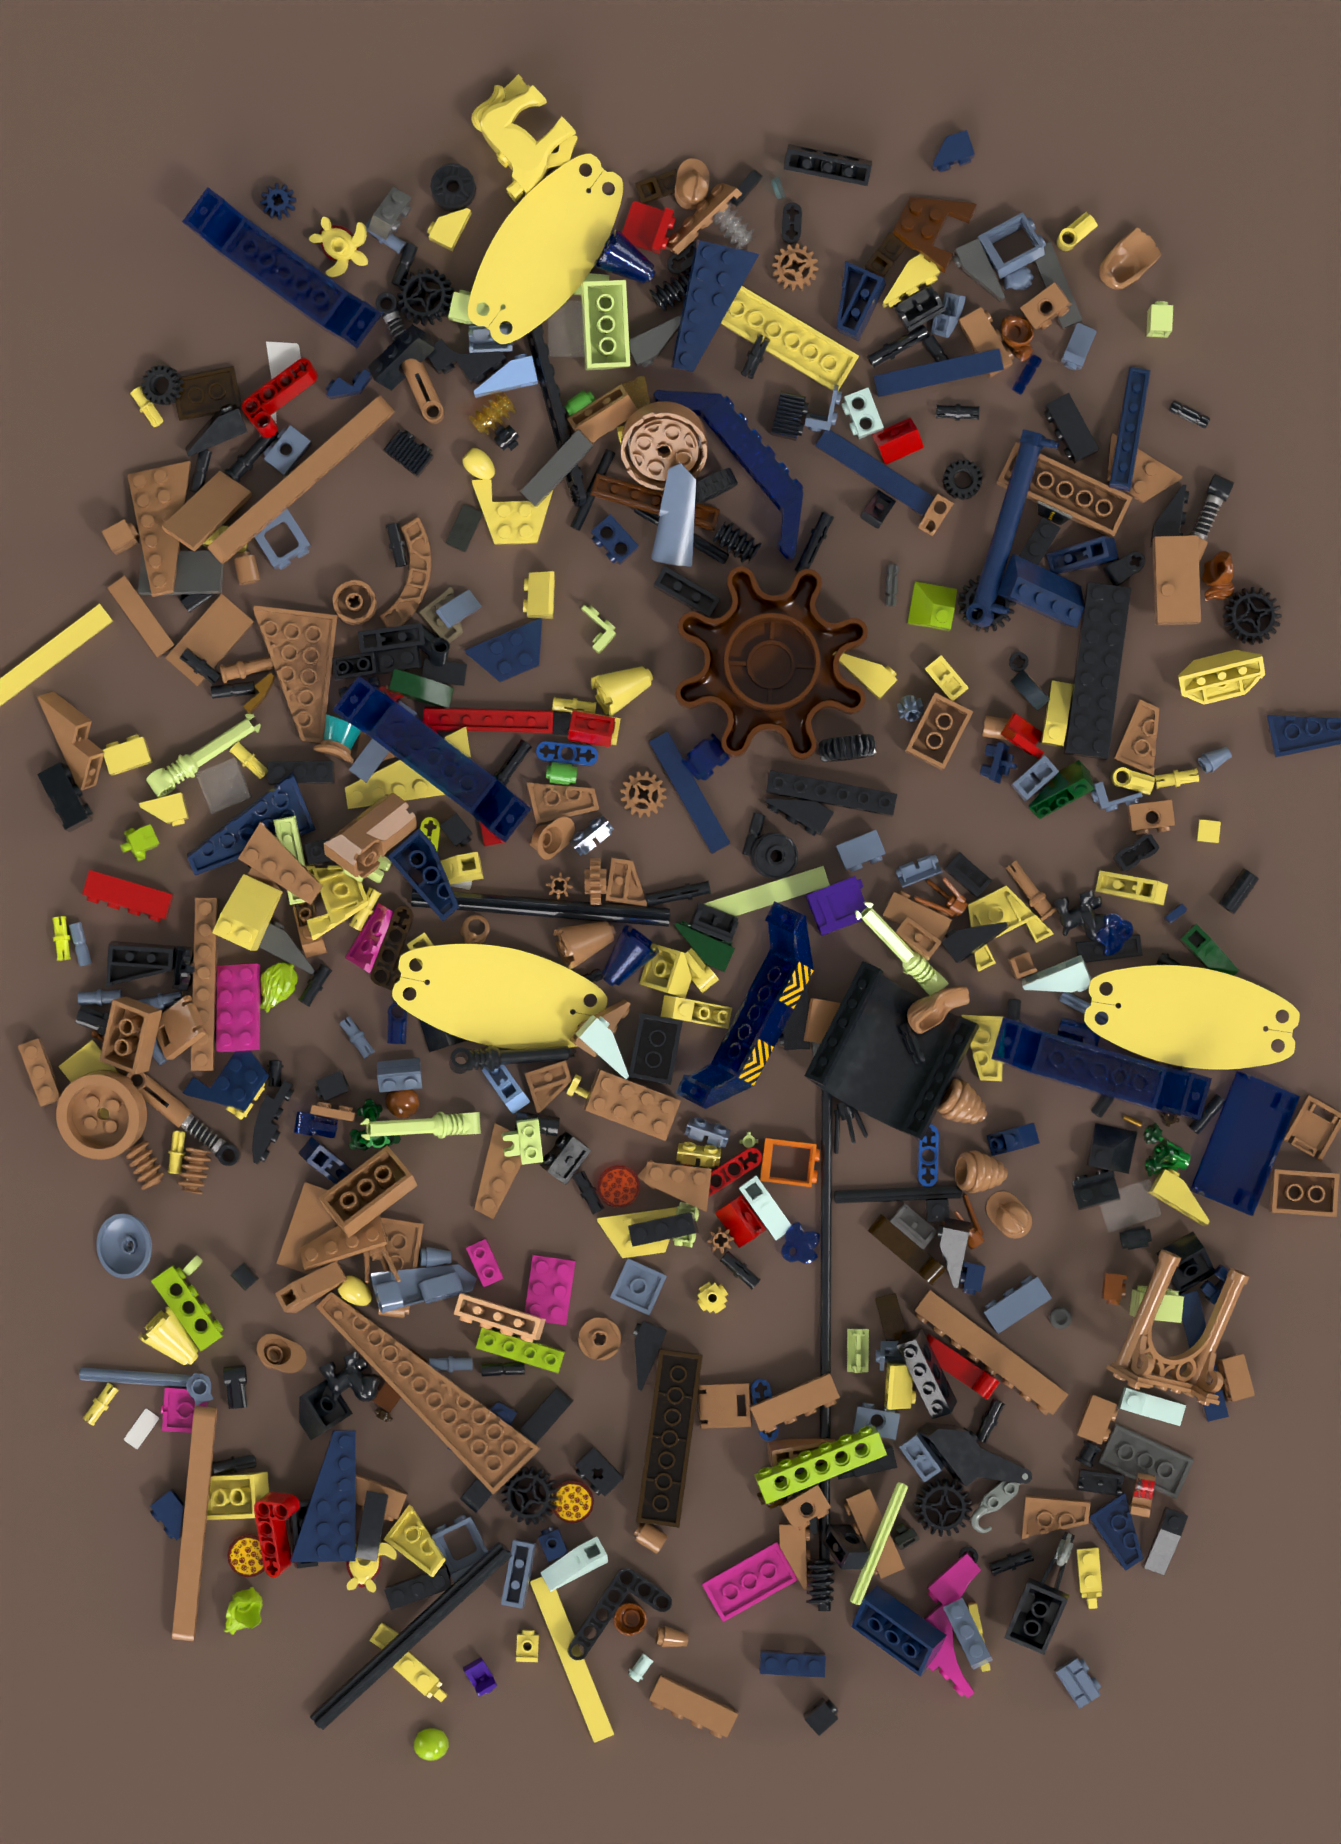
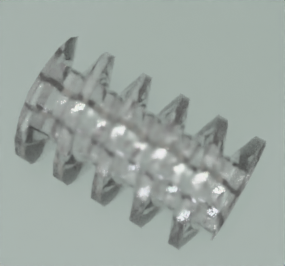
M730 202L728 203L729 207L724 212L720 211L712 216L716 217L713 223L715 225L721 223L719 230H727L724 234L725 238L732 237L730 244L738 243L736 249L741 250L755 238L752 237L754 229L746 230L749 223H740L743 215L735 217L738 209L730 211L733 204Z

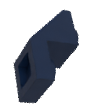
M366 369L362 373L358 372L352 380L353 386L339 377L336 380L332 379L326 387L328 391L326 395L331 400L359 395L372 379V375Z

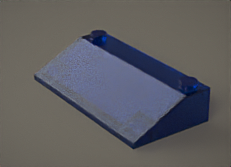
M1237 1071L1190 1191L1253 1216L1300 1096L1252 1075Z

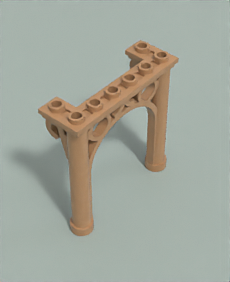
M1161 1249L1158 1256V1264L1117 1361L1107 1365L1106 1369L1113 1372V1377L1122 1381L1127 1380L1128 1386L1138 1390L1140 1387L1150 1389L1154 1385L1164 1391H1167L1168 1388L1177 1394H1180L1182 1391V1393L1190 1397L1196 1396L1198 1398L1197 1402L1209 1406L1210 1403L1219 1405V1396L1215 1393L1221 1389L1223 1377L1219 1372L1213 1371L1216 1359L1215 1352L1244 1284H1247L1250 1276L1242 1271L1230 1268L1225 1284L1200 1339L1182 1354L1171 1357L1161 1356L1153 1346L1152 1326L1175 1269L1181 1260V1257ZM1187 1362L1186 1370L1179 1374L1181 1366Z

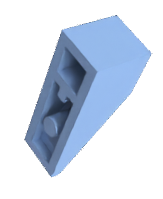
M527 354L515 356V360L508 362L474 390L475 398L538 384L532 356H527Z
M501 1065L494 1072L488 1069L485 1070V1067L483 1068L482 1072L512 1114L530 1103V1100L505 1065Z

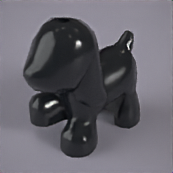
M1094 890L1079 894L1080 904L1069 910L1068 897L1054 900L1055 908L1060 914V923L1063 926L1062 933L1064 936H1067L1071 929L1079 925L1084 927L1085 933L1090 940L1101 941L1108 936L1113 919L1108 914L1095 913L1094 910L1102 905L1101 896L1095 897Z
M358 1351L343 1357L346 1367L338 1374H336V1365L333 1361L319 1367L322 1375L328 1381V1387L332 1391L334 1401H337L339 1394L348 1388H351L356 1398L362 1402H369L377 1397L381 1378L376 1374H362L361 1371L366 1369L369 1363L365 1358L359 1359Z

